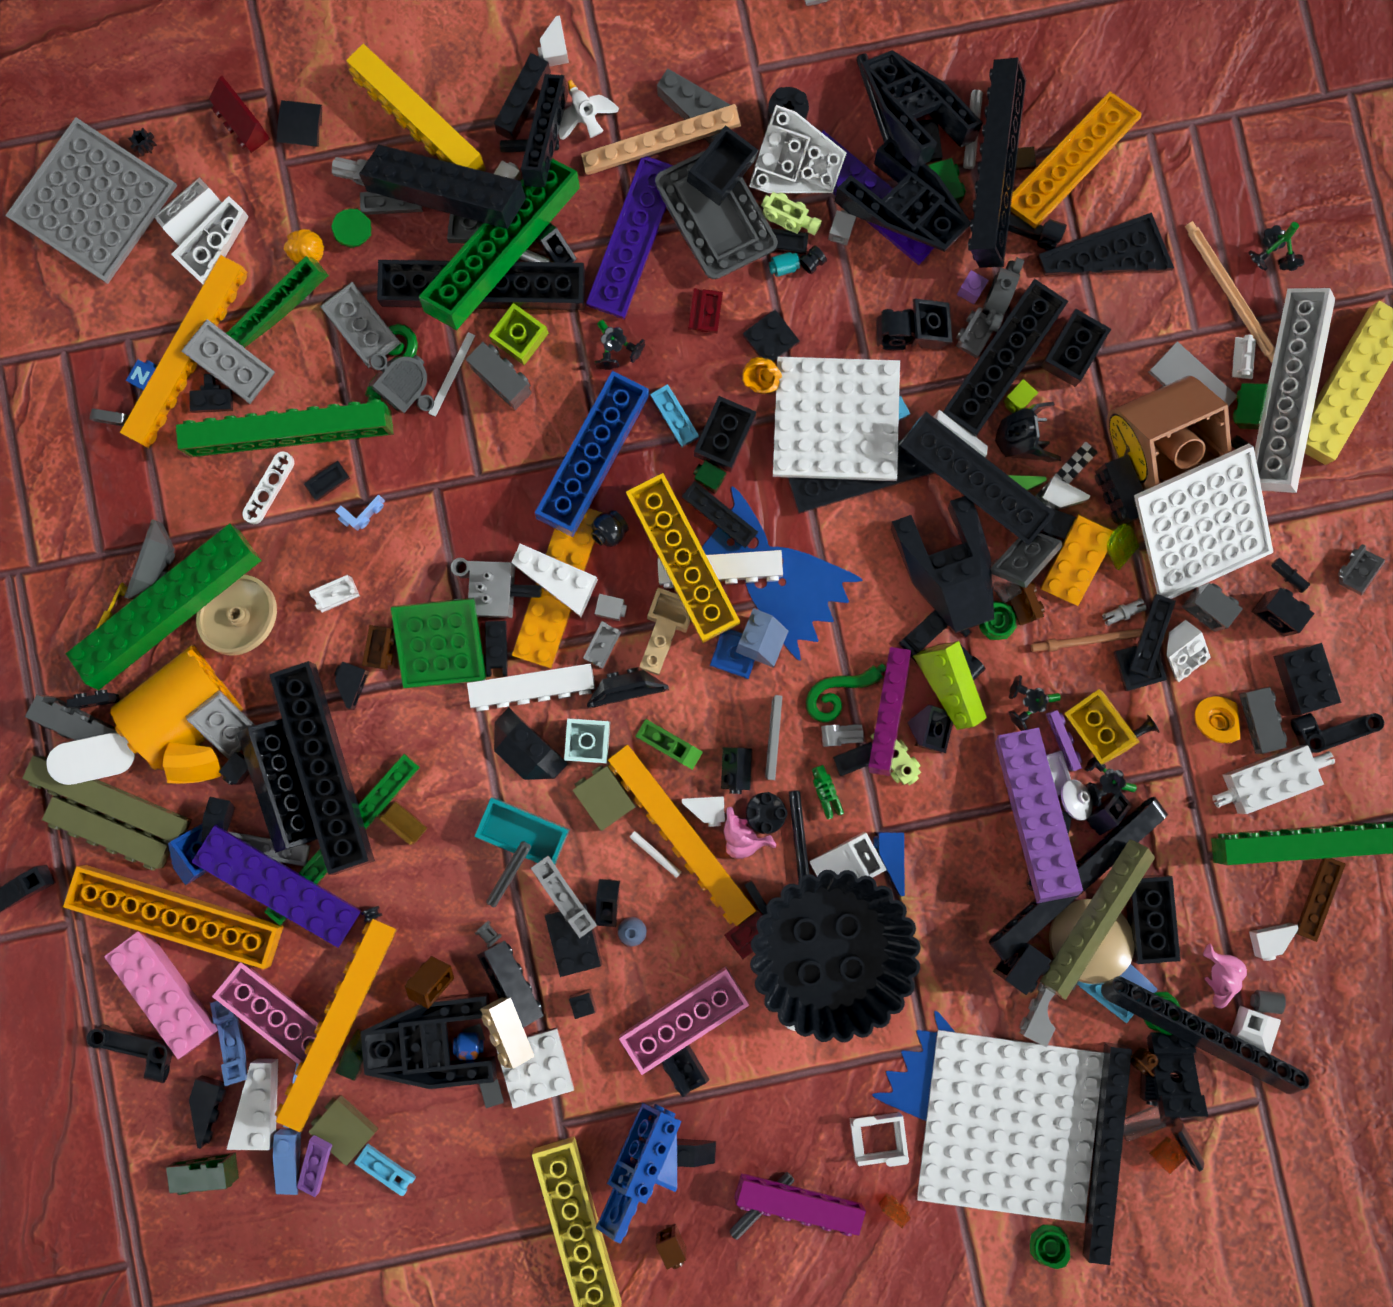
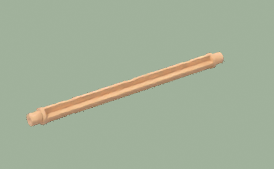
M1193 221L1185 226L1188 236L1201 253L1204 261L1223 291L1227 294L1249 332L1256 339V343L1264 356H1267L1272 363L1275 347L1263 331L1258 320L1199 227H1196Z

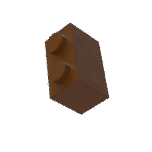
M431 956L420 966L415 975L407 981L405 989L408 999L429 1009L454 980L451 965Z
M676 1224L656 1234V1248L666 1269L681 1267L684 1261H686V1245Z

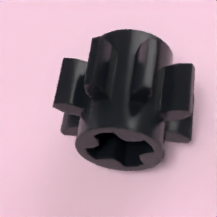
M144 128L141 131L133 130L132 137L128 138L133 143L131 145L133 151H138L141 156L144 153L152 154L153 147L157 146L153 141L154 135L151 132L147 133Z

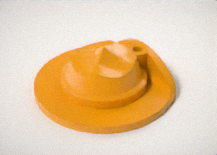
M1213 696L1202 700L1198 704L1194 718L1198 729L1203 735L1218 743H1232L1240 740L1238 706L1235 702L1224 697Z

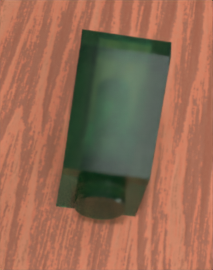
M360 1029L355 1031L335 1073L353 1081L360 1076L364 1067L360 1033L362 1030Z

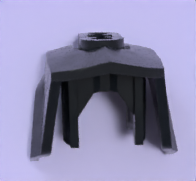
M1054 402L1033 404L1029 408L1018 410L1001 420L995 442L1005 457L1043 460L1045 462L1061 461V456L1043 450L1050 444V441H1039L1038 422H1046L1047 418H1037V414L1042 409L1054 406Z

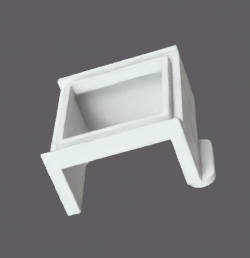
M900 1112L862 1118H849L854 1158L858 1166L886 1162L887 1166L892 1167L909 1163L904 1119ZM893 1122L897 1150L864 1154L861 1127Z

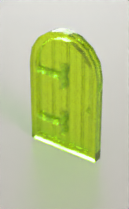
M1128 524L1118 526L1111 534L1107 544V551L1117 570H1120L1139 547L1133 529Z

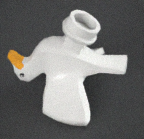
M569 80L568 92L572 97V105L564 110L559 137L564 140L575 126L582 122L587 127L590 138H593L604 131L597 123L595 115L597 113H616L619 108L602 95L587 97L583 91L578 90L572 80Z

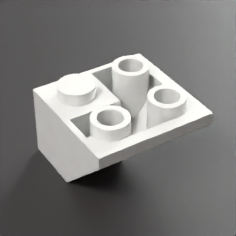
M1184 620L1169 632L1167 658L1176 681L1180 682L1199 666L1205 664L1211 657L1203 633L1187 620Z
M1239 1006L1231 1034L1270 1054L1281 1020Z

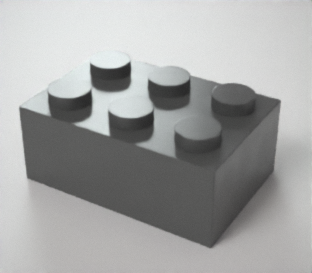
M482 342L466 358V361L476 375L510 407L516 410L532 394L529 388L531 386L528 382L529 380L521 372L517 374L509 360L506 358L502 360L498 350L493 345L489 344L487 346Z

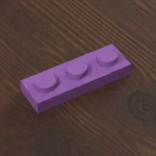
M1058 710L1046 713L1069 771L1081 769L1080 763H1082V759L1072 746L1074 740L1070 732H1067L1065 729L1066 721L1063 714L1059 713Z
M315 1135L309 1140L297 1188L313 1197H316L320 1192L332 1148L331 1143Z

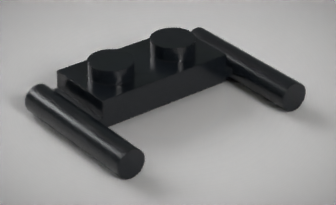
M934 610L898 644L903 649L911 650V658L916 662L913 656L924 649L948 625ZM966 629L960 633L966 638L971 631Z

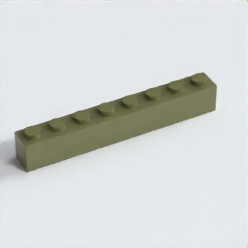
M41 755L32 756L22 778L29 781L28 785L32 787L48 789L47 793L53 796L60 797L62 795L67 797L66 801L72 804L79 805L81 803L86 805L85 809L94 813L100 811L105 814L104 817L113 821L121 820L124 822L123 825L128 828L136 829L137 827L142 829V833L147 836L155 837L156 835L161 837V841L166 844L186 833L192 821L190 818L98 779L71 785L59 783L50 776L47 770V758Z
M1131 839L1128 841L1050 964L1049 970L1040 980L1049 991L1064 1000L1067 999L1155 859L1148 847Z

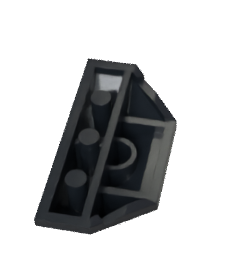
M639 667L628 669L627 674L619 675V672L607 674V678L602 679L588 701L587 707L590 709L669 691V686L644 670L639 671Z
M510 707L495 721L494 752L524 780L555 779L569 764Z

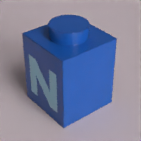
M138 359L126 381L143 391L157 365L149 360H146L144 363Z

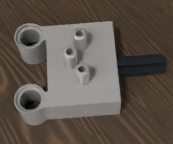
M456 558L451 563L453 574L460 578H469L468 598L475 599L477 617L512 618L514 597H541L542 588L540 585L514 584L515 566L511 562L468 561L464 558ZM465 563L466 570L463 573H459V566Z

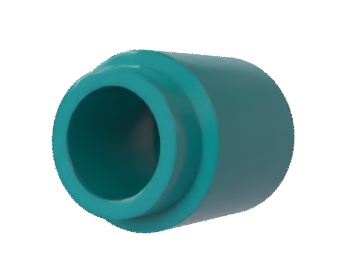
M791 252L771 257V262L768 263L771 274H775L776 277L794 273L796 269H800L798 255Z

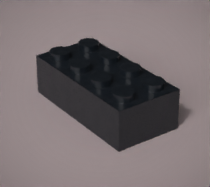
M1166 874L1143 876L1126 903L1128 923L1132 929L1135 946L1132 962L1150 964L1181 961L1173 876Z

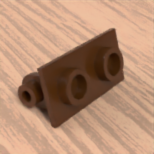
M1139 1048L1131 1055V1064L1143 1074L1147 1072L1154 1076L1151 1070L1158 1063L1157 1056L1145 1048Z

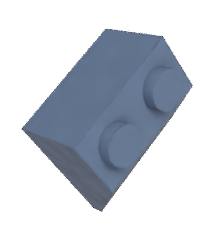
M753 608L737 646L736 653L774 668L788 630L772 615Z

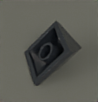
M928 705L907 722L916 739L914 746L946 753L953 722L944 709Z

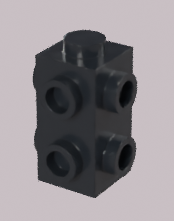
M723 747L721 789H729V794H742V790H750L751 748Z

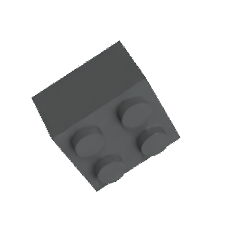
M1208 583L1195 588L1181 606L1213 632L1228 629L1243 609L1238 605L1239 602L1231 596L1227 597L1222 593V589L1214 583Z

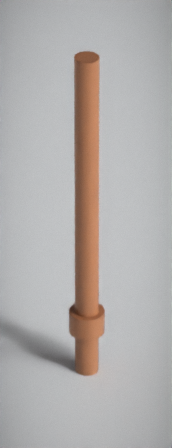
M1143 628L1064 640L1049 639L1043 643L1031 644V651L1048 650V652L1058 651L1059 648L1136 638L1141 636Z

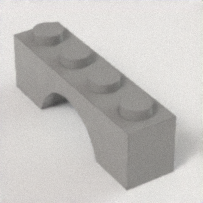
M1040 982L1037 989L1039 991L1037 997L1031 1000L1028 1007L1030 1011L1027 1017L1022 1019L1019 1033L1047 1047L1056 1029L1048 1017V1005L1055 994Z

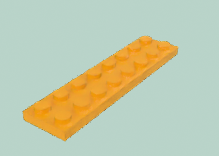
M1109 92L1013 192L1011 212L1036 229L1141 118L1142 113L1112 92Z
M588 508L573 537L554 529L546 555L585 571L595 541L591 536L593 532L592 522L602 512ZM541 587V597H531L512 656L552 669L571 609Z

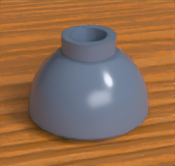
M636 917L624 919L618 927V937L627 946H637L646 938V926L643 921Z

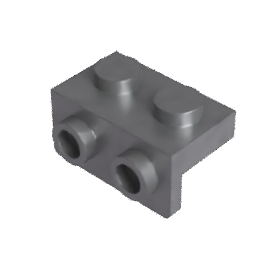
M978 307L976 312L971 311L966 320L969 323L967 328H961L956 337L959 340L956 347L975 358L979 356L993 330L989 329L990 325L986 322L988 315L981 312L983 309L981 307Z
M1363 544L1359 549L1355 548L1349 557L1350 562L1347 566L1343 565L1338 572L1339 584L1361 596L1385 563V559L1367 551L1366 546Z

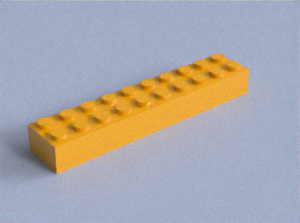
M88 865L76 866L63 905L64 908L261 969H266L272 965L284 927L283 925L279 926L270 921Z

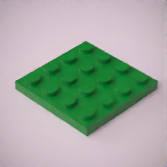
M474 598L391 607L403 688L483 681L486 679Z

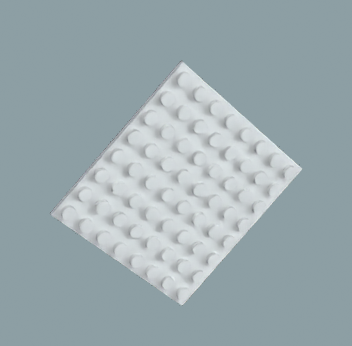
M938 1030L917 1200L1085 1223L1104 1053L1053 1045L1045 1047L1038 1043Z

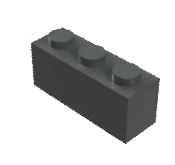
M1266 687L1240 693L1239 696L1255 754L1287 748V737L1280 725L1281 715L1276 710V696L1271 688Z

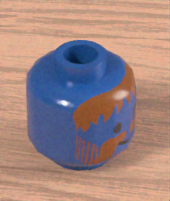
M460 1032L457 1038H454L453 1055H456L458 1060H477L479 1053H483L484 1040H479L477 1032Z

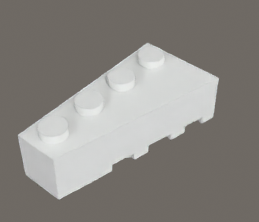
M228 196L171 255L204 285L220 255L226 257L249 216Z
M519 544L511 563L582 617L598 581L597 577Z
M256 1059L250 1063L227 1150H270L273 1147L277 1123L275 1122L277 1116L274 1115L277 1110L278 1059Z

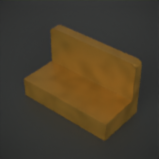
M394 802L389 810L379 817L384 824L409 845L415 844L428 829L398 802Z

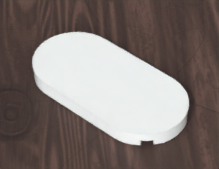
M106 733L59 744L48 755L47 770L50 776L59 783L67 785L77 784L125 772L132 765L135 753L129 749L127 745L129 742L125 737L120 736L118 733Z

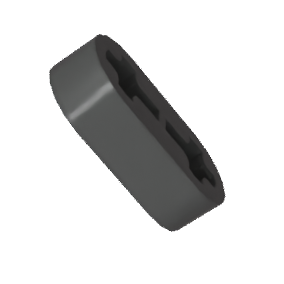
M91 409L89 419L99 423L124 426L129 415Z

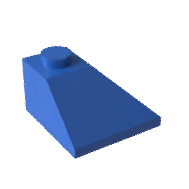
M202 824L168 843L173 869L185 886L207 872L192 863V860L203 844L201 842Z

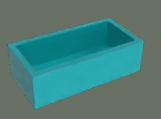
M491 797L474 837L512 853H515L520 843L525 841L531 846L525 857L526 859L538 863L549 856L554 865H556L570 829L505 801Z

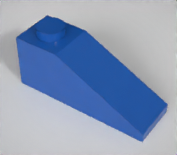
M877 832V836L873 837V846L877 849V853L886 868V872L897 894L905 896L904 832Z

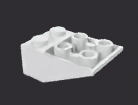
M866 832L856 835L809 861L817 877L823 870H832L837 875L844 870H850L858 878L865 875L873 878L886 871Z

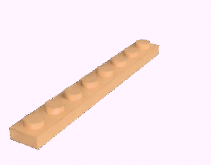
M733 104L581 153L585 173L587 175L594 174L718 134L725 125L730 129L740 127L741 123L737 107Z

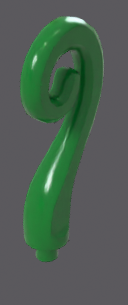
M403 324L389 326L388 328L394 335H402L407 340V348L402 357L413 358L418 348L415 333L411 328ZM400 342L401 344L389 352L388 355H399L404 349V344ZM368 386L365 393L368 401L373 399L381 400V396Z
M883 663L878 667L872 665L862 674L855 676H832L820 680L807 694L806 710L808 714L819 722L835 720L842 711L840 698L834 693L823 695L821 698L823 703H833V710L823 713L816 705L818 696L825 690L833 687L865 688L872 686L883 679L882 673L886 671L885 665Z

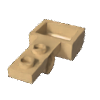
M661 588L657 589L647 616L648 620L654 621L656 624L639 669L658 676L675 631L679 630L686 633L691 621L678 594Z

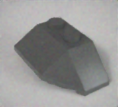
M151 519L124 596L125 598L135 599L164 576L168 571L169 565L173 563L175 548L163 523Z

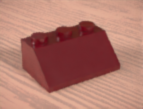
M220 76L209 97V100L214 105L211 109L218 118L222 116L225 119L223 124L230 133H236L238 137L235 140L242 149L247 147L252 153L267 142L270 137L225 78Z

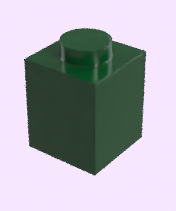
M706 460L702 465L698 464L693 473L695 475L694 481L715 494L726 477V472Z

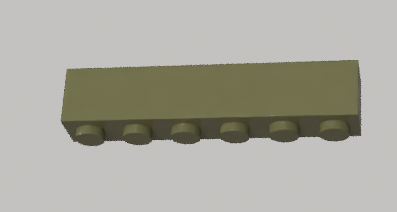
M61 796L51 798L42 818L43 821L48 823L50 828L56 830L62 828L68 831L67 834L75 838L83 837L87 839L86 843L93 846L102 845L106 847L105 851L112 854L125 855L124 859L131 862L144 863L143 867L155 871V869L164 868L170 851L168 844L162 842V839L147 836L139 829L128 828L123 825L124 823L104 817L105 815L99 812L88 811L84 806L72 804Z

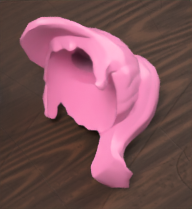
M727 807L724 836L727 841L726 852L735 859L749 857L759 848L766 845L776 848V843L771 835L757 838L755 832L745 825L748 823L747 819L738 818L737 815H734L733 808Z
M1209 943L1205 947L1203 955L1211 959L1215 965L1211 971L1212 980L1208 977H1205V980L1215 993L1213 1005L1216 1008L1222 1009L1242 989V981L1247 976V969L1245 964L1237 957L1215 953L1212 945Z

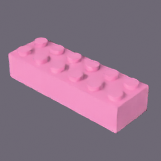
M138 931L104 956L177 1059L187 1055L218 1031L212 1017L151 934Z
M240 962L212 997L297 1064L300 1062L304 1063L307 1057L305 1050L309 1042H314L317 1036L314 1032L319 1021L248 965Z
M725 966L620 1034L619 1040L641 1075H643L748 1007L749 1002Z

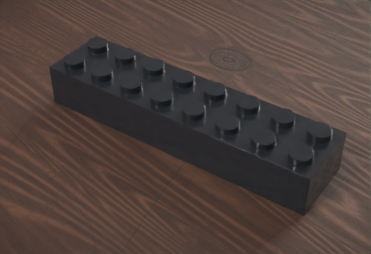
M378 144L359 173L368 192L505 229L509 228L526 200L521 181L380 144Z
M1034 278L943 413L976 437L1069 301Z

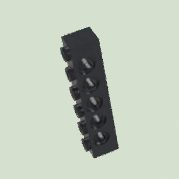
M544 75L521 165L525 186L543 188L546 186L568 97L565 75Z

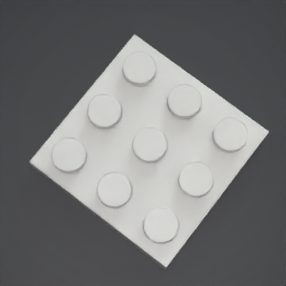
M557 1028L527 1037L534 1054L533 1058L514 1069L504 1068L501 1065L513 1108L574 1091Z

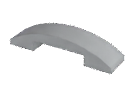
M549 856L531 867V870L579 938L597 926Z

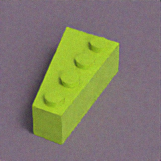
M959 641L928 647L913 656L957 730L974 727L987 718Z

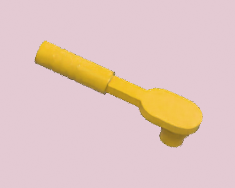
M121 582L108 610L104 611L96 629L111 618L113 614L111 611L119 596H125L128 589L125 583Z

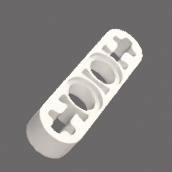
M279 452L273 458L243 510V518L247 522L258 524L263 520L294 466V458L289 453ZM281 458H282V459H285V458H286V460L288 461V464H287V465H286V464H283V465H282V463L280 462V459H281ZM277 467L278 469H281L282 471H284L283 474H281L274 468ZM277 474L279 481L274 485L270 484V475ZM266 491L269 495L268 500L260 502L258 499L259 494ZM256 502L258 505L263 506V508H257V506L253 504ZM250 511H252V512L255 511V513L257 514V517H256V518H254V517L251 518V516L249 515V512H250Z

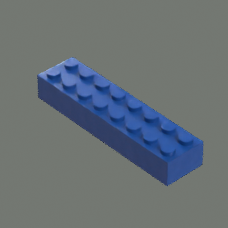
M614 371L611 372L535 511L537 520L571 537L574 536L649 398L648 388Z

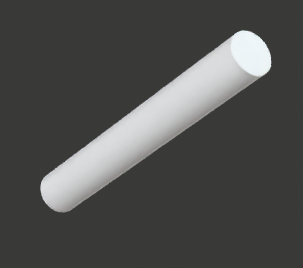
M634 831L630 838L674 877L677 878L681 874V871L637 832Z

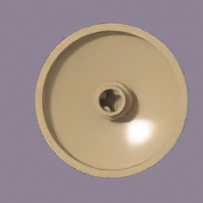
M243 575L197 612L196 625L200 638L208 647L224 655L247 653L259 646L270 634L277 615L276 600L266 584L255 577Z
M1092 899L1072 902L1054 918L1049 932V945L1054 958ZM1121 913L1078 981L1086 984H1103L1116 976H1120L1130 965L1135 949L1133 934L1128 921Z

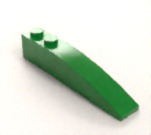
M305 256L226 334L245 348L283 319L329 275L317 260Z

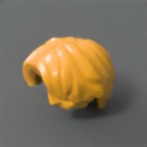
M308 229L297 230L287 235L288 240L284 244V251L292 261L298 264L305 256H308L319 263L324 252V245L319 235Z
M759 357L751 359L746 364L742 374L744 385L751 388L754 392L762 394L776 391L779 387V379L782 378L779 368L772 360Z

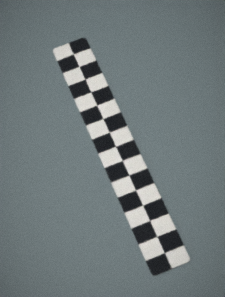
M1085 442L1054 476L1069 484L1097 454V451ZM1046 485L1035 496L1037 499L1042 495Z

